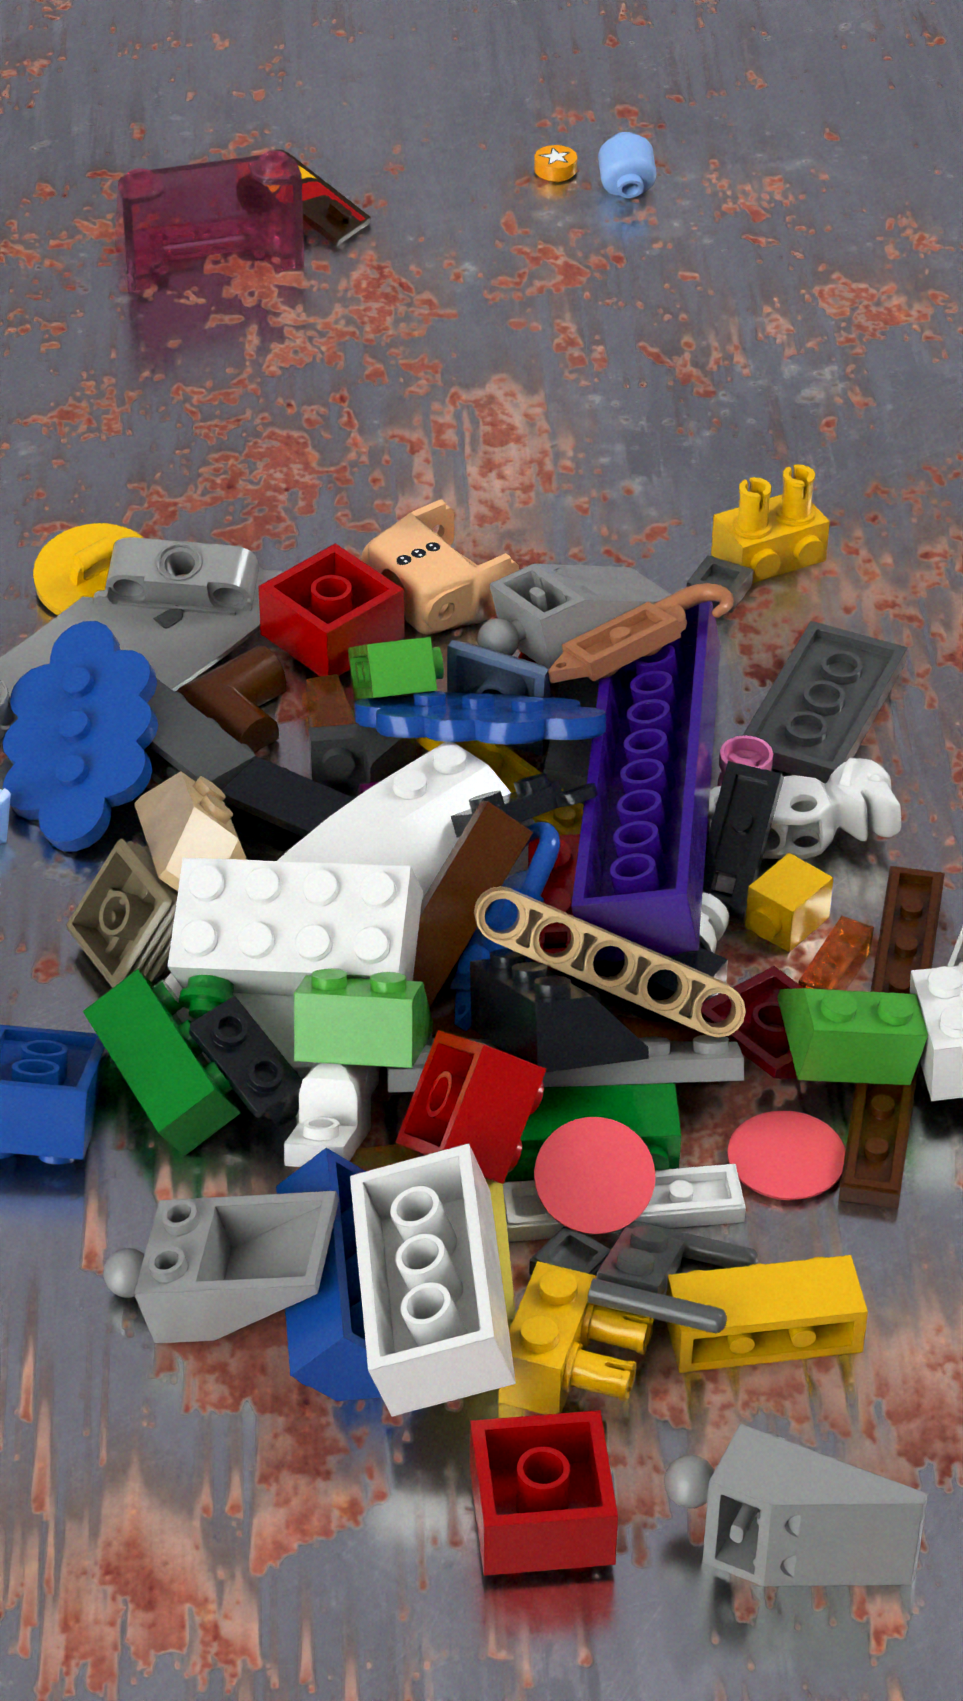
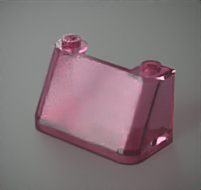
M274 150L257 156L152 170L137 168L129 171L118 181L115 250L128 292L151 289L150 276L153 271L158 269L159 275L167 274L168 261L251 249L256 261L265 260L264 253L279 258L282 270L304 267L302 174L296 161L284 152Z

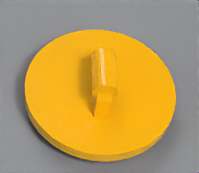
M107 523L81 525L60 533L42 548L34 564L33 578L39 599L51 612L59 615L81 597H94V593L97 591L105 590L114 543L122 538L144 537L126 527Z

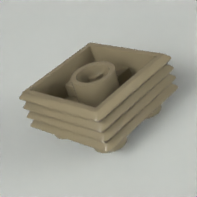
M120 839L67 922V930L112 988L137 969L152 982L153 979L163 973L166 966L167 957L170 952L178 891L158 878L149 846L142 847L139 843L134 845L131 841L126 843L123 839Z

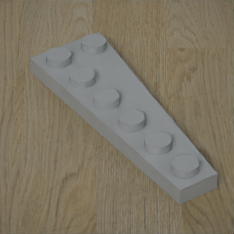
M432 1034L413 1068L386 1067L388 1092L415 1091L435 1039L432 1038ZM700 1035L695 1037L693 1041H670L667 1038L656 1036L641 1037L639 1039L649 1047V1059L547 1072L542 1080L544 1087L744 1081V1057L738 1043L729 1042V1038L726 1036L718 1038ZM469 1039L505 1052L488 1039Z

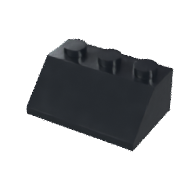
M511 949L494 950L490 952V959L470 961L471 1029L508 1054L546 1068L545 1073L649 1059V1047L593 996L571 984L569 978L558 976L548 970L546 964L537 963Z

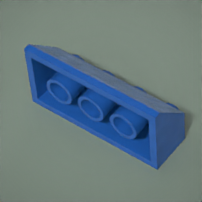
M326 1147L276 1186V1194L336 1191L339 1197L318 1294L285 1308L290 1376L297 1379L303 1385L312 1387L335 1401L382 1398L368 1371L350 1182L351 1175L366 1171Z

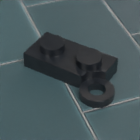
M542 773L514 782L516 792L502 796L501 790L470 798L468 802L471 809L450 817L456 837L458 838L481 801H489L520 823L556 808L592 799L598 795L595 783L584 784L561 791L558 780L548 781L546 773Z

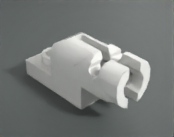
M316 1062L313 1064L309 1073L302 1080L299 1092V1123L284 1143L285 1166L301 1167L326 1147L346 1160H351L371 1130V1095L379 1084V1074L383 1066Z

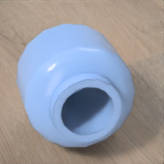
M621 132L613 135L601 146L598 153L602 185L608 193L620 195L624 198H634L647 192L654 185L657 177L652 145L646 138L632 132Z

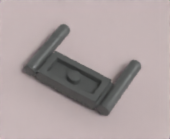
M634 1221L625 1227L598 1270L596 1279L593 1278L588 1293V1303L707 1332L720 1333L727 1323L725 1311L721 1308L663 1295L667 1288V1276L676 1273L681 1264L682 1257L726 1268L757 1264L758 1255L754 1249Z

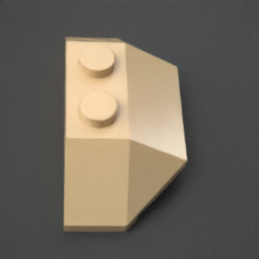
M182 771L141 795L134 804L158 878L176 891L179 888L183 858L247 860L230 819L233 813L223 802L226 798L225 794L208 779L200 776L195 782Z

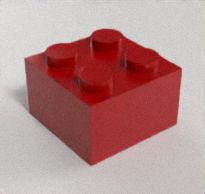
M336 543L258 586L260 634L328 682L350 670L349 647L398 641L404 638V589Z
M438 1030L395 1143L425 1155L469 1143L484 1177L503 1184L507 1173L516 1166L522 1151V1141L520 1138L528 1117L536 1111L542 1100L544 1092L542 1080L546 1068L485 1044Z
M601 1410L470 1421V1475L484 1576L616 1565L618 1511Z

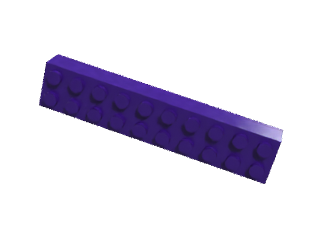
M712 601L700 603L686 610L687 626L681 632V638L663 646L656 654L641 657L619 668L614 675L599 679L596 708L606 712V732L599 737L592 738L587 784L595 783L598 795L584 801L571 908L573 916L665 956H675L683 952L698 951L721 647L716 619L712 615ZM615 946L603 947L596 953L593 962L624 960V953Z

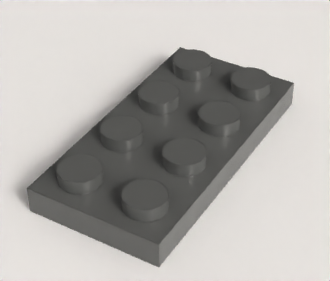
M810 621L742 736L747 735L760 738L771 746L773 751V769L797 776L816 778L822 783H827L830 775L838 766L849 758H854L906 664L908 647Z

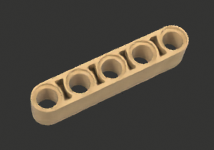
M502 886L490 888L483 892L476 901L474 916L478 928L486 938L499 945L709 1036L718 1038L729 1036L737 1031L744 1022L746 1010L742 997L733 987L720 979L511 888ZM497 899L510 900L517 906V919L511 927L505 930L493 929L485 922L486 908ZM550 923H563L569 927L571 932V940L567 948L560 953L554 954L541 949L539 936L543 928ZM615 946L624 953V965L620 972L614 976H600L594 971V956L603 947ZM664 969L673 971L678 980L675 993L664 1000L650 997L647 984L652 974ZM715 993L728 995L731 1009L726 1019L718 1023L706 1022L701 1014L704 1000Z

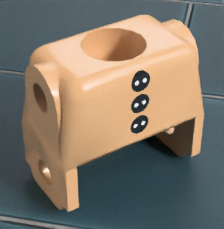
M442 499L407 514L373 538L366 545L361 556V561L404 589V619L424 635L478 624L497 616L489 584L519 570V565L506 553L477 565L451 547L454 541L455 514L454 510L446 505V502ZM439 525L437 533L431 530L433 527Z

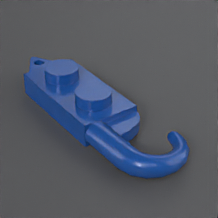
M541 821L527 827L533 834L525 847L530 842L539 838L538 847L528 870L510 875L505 879L502 887L511 888L544 902L541 894L557 860L560 838L558 831L552 824ZM497 899L491 903L486 911L485 922L496 930L508 929L517 919V906L510 900ZM478 927L473 933L468 947L459 958L458 970L450 986V989L456 992L455 1025L464 1031L471 1027L470 961L490 959V952L499 949H509L486 938Z

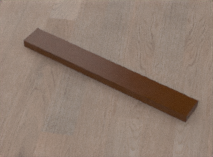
M890 866L870 992L910 994L911 970L932 968L945 873ZM918 1065L910 1085L856 1083L839 1201L894 1209L899 1208Z

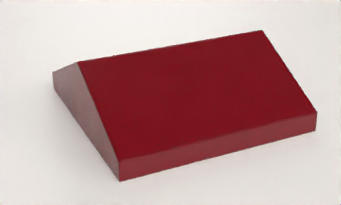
M773 966L733 987L742 997L746 1013L744 1022L739 1029L726 1037L729 1038V1042H737L742 1054L773 1078L797 1079L777 997L780 989H800L803 987ZM720 993L702 1003L701 1014L706 1022L718 1023L726 1019L731 1009L728 995Z

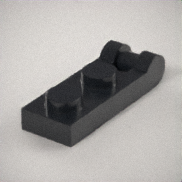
M728 761L706 841L703 892L711 894L725 905L729 913L730 922L745 925L748 886L757 880L784 777L781 773ZM718 875L736 879L732 894L715 890Z

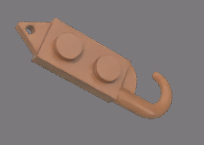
M703 583L686 587L654 604L648 601L562 644L563 653L548 670L550 683L588 677L592 681L610 677L619 668L641 657L656 654L663 646L681 638V632L687 626L684 611L700 603L717 601L720 604L712 610V615L715 618H719L728 613L733 607V594L721 585Z

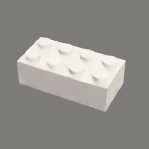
M183 858L168 968L182 989L187 987L188 979L192 976L212 975L233 983V993L294 996L295 990L305 976L311 975L312 972L320 969H339L347 972L348 978L370 979L371 975L380 972H396L404 974L406 981H413L423 891L411 866Z
M470 1144L351 1175L350 1182L368 1371L391 1416L516 1384L491 1192Z

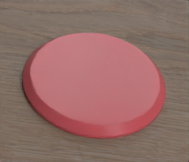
M770 1111L749 1118L734 1131L729 1140L727 1156L729 1164H736L739 1180L751 1190L770 1198L801 1200L822 1194L839 1181L842 1176L846 1150L839 1135L818 1118L795 1111Z
M585 1117L575 1119L560 1126L545 1140L535 1162L534 1181L542 1205L556 1221L577 1232L600 1235L625 1228L644 1212L651 1200L655 1187V1166L648 1147L632 1129L612 1119Z

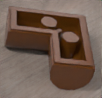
M263 645L256 646L175 691L181 693L189 704L207 718L214 719L221 729L239 743L249 746L253 752L279 739L277 722L258 706L287 691L286 677L276 655Z

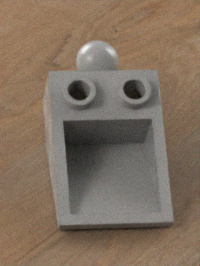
M534 563L489 584L497 618L491 619L482 625L478 632L477 643L478 646L511 656L519 649L536 663L544 665L549 669L563 653L562 644L648 601L654 604L672 594L631 567Z
M336 1191L159 1200L145 1254L133 1248H123L114 1252L104 1265V1281L114 1294L125 1298H136L155 1343L215 1341L318 1294L338 1207V1194Z
M741 1423L715 1470L707 1460L697 1455L681 1456L675 1459L667 1468L664 1485L668 1496L674 1503L685 1508H697L707 1503L702 1563L761 1586L912 1585L917 1572L928 1493L789 1442L778 1434L763 1432Z

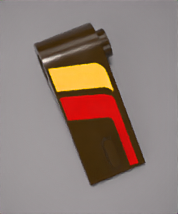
M276 149L238 173L235 178L236 193L246 207L260 212L276 201H279L336 247L367 226L371 220L368 214L284 150Z

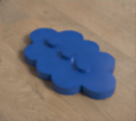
M83 621L69 627L55 641L50 655V664L33 668L20 677L14 685L10 696L11 709L18 719L10 726L3 739L4 753L13 763L3 783V789L6 788L11 793L10 806L18 816L27 820H39L40 830L53 847L66 852H76L88 848L98 841L108 828L111 808L132 801L144 791L150 782L152 774L151 760L144 749L156 736L159 726L157 716L148 705L157 685L154 669L141 653L133 650H121L120 644L107 625L98 621Z
M427 691L414 693L413 697L386 696L364 698L354 702L355 722L363 727L376 728L380 735L386 737H427L443 742L477 740L490 744L509 745L533 743L543 739H590L599 737L606 732V712L604 710L581 707L579 701L566 698Z

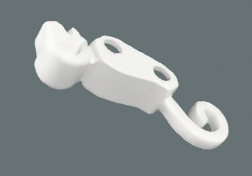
M849 758L835 769L827 783H822L820 780L811 777L785 776L763 858L782 859L788 853L802 860L818 856L832 843L838 827L860 841L867 840L868 830L885 838H891L898 834L901 830V807L895 798V794L891 791L889 774L881 765L873 760ZM715 786L710 789L707 838L721 786ZM803 836H811L818 839L817 844L805 848L799 847L793 842Z

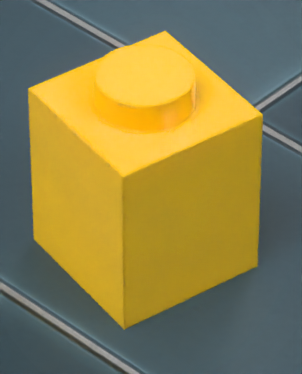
M791 853L786 854L748 886L745 927L787 952L792 951L829 919L833 877Z

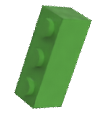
M431 637L373 643L348 648L354 699L437 690L436 679H443L444 677L440 647H432Z

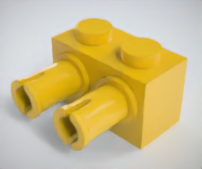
M793 465V478L792 469L789 466L786 467L783 471V494L771 498L772 486L767 480L757 477L750 478L749 491L748 481L746 479L742 480L739 484V507L713 515L711 555L715 558L753 569L752 583L826 561L830 521L812 503L815 472L808 466Z
M537 1261L509 1329L516 1384L499 1388V1403L544 1415L558 1414L562 1412L568 1394L572 1391L573 1387L627 1402L635 1379L636 1362L631 1360L625 1361L585 1350L587 1345L591 1343V1340L637 1351L638 1354L644 1355L651 1338L654 1319L588 1303V1293L593 1278L596 1279V1275Z

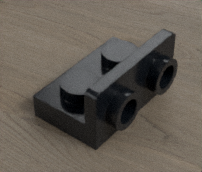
M236 996L190 1023L189 1034L210 1061L215 1062L229 1081V1085L254 1116L261 1117L268 1113L279 1127L297 1115L299 1110V1092L302 1084L301 1077Z

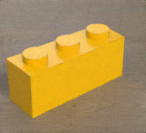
M851 1255L814 1257L808 1260L771 1264L757 1263L744 1267L707 1271L694 1270L667 1276V1296L721 1308L727 1315L726 1326L720 1333L707 1332L667 1322L679 1373L863 1352L868 1310Z

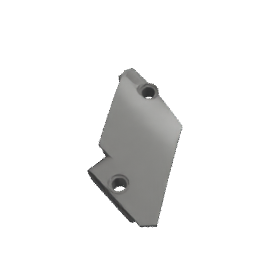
M135 537L117 540L113 546L105 590L97 591L94 593V597H81L37 632L0 657V738L5 736L10 726L18 719L12 711L10 696L14 685L29 670L44 664H50V655L55 641L61 633L72 625L83 621H98L107 625L118 640L121 650H133L141 653L154 669L156 678L175 692L260 630L258 586L283 572L259 569L258 559L255 554L248 549L234 545ZM169 609H182V620L169 628H163L153 619Z

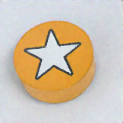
M562 145L542 147L535 153L534 171L540 178L547 181L561 182L568 180L577 173V153L573 149Z

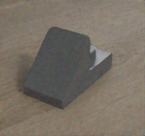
M358 724L310 727L309 751L312 780L327 781L365 777L366 783L382 781L416 760V738L386 737L380 735L376 728L363 727Z

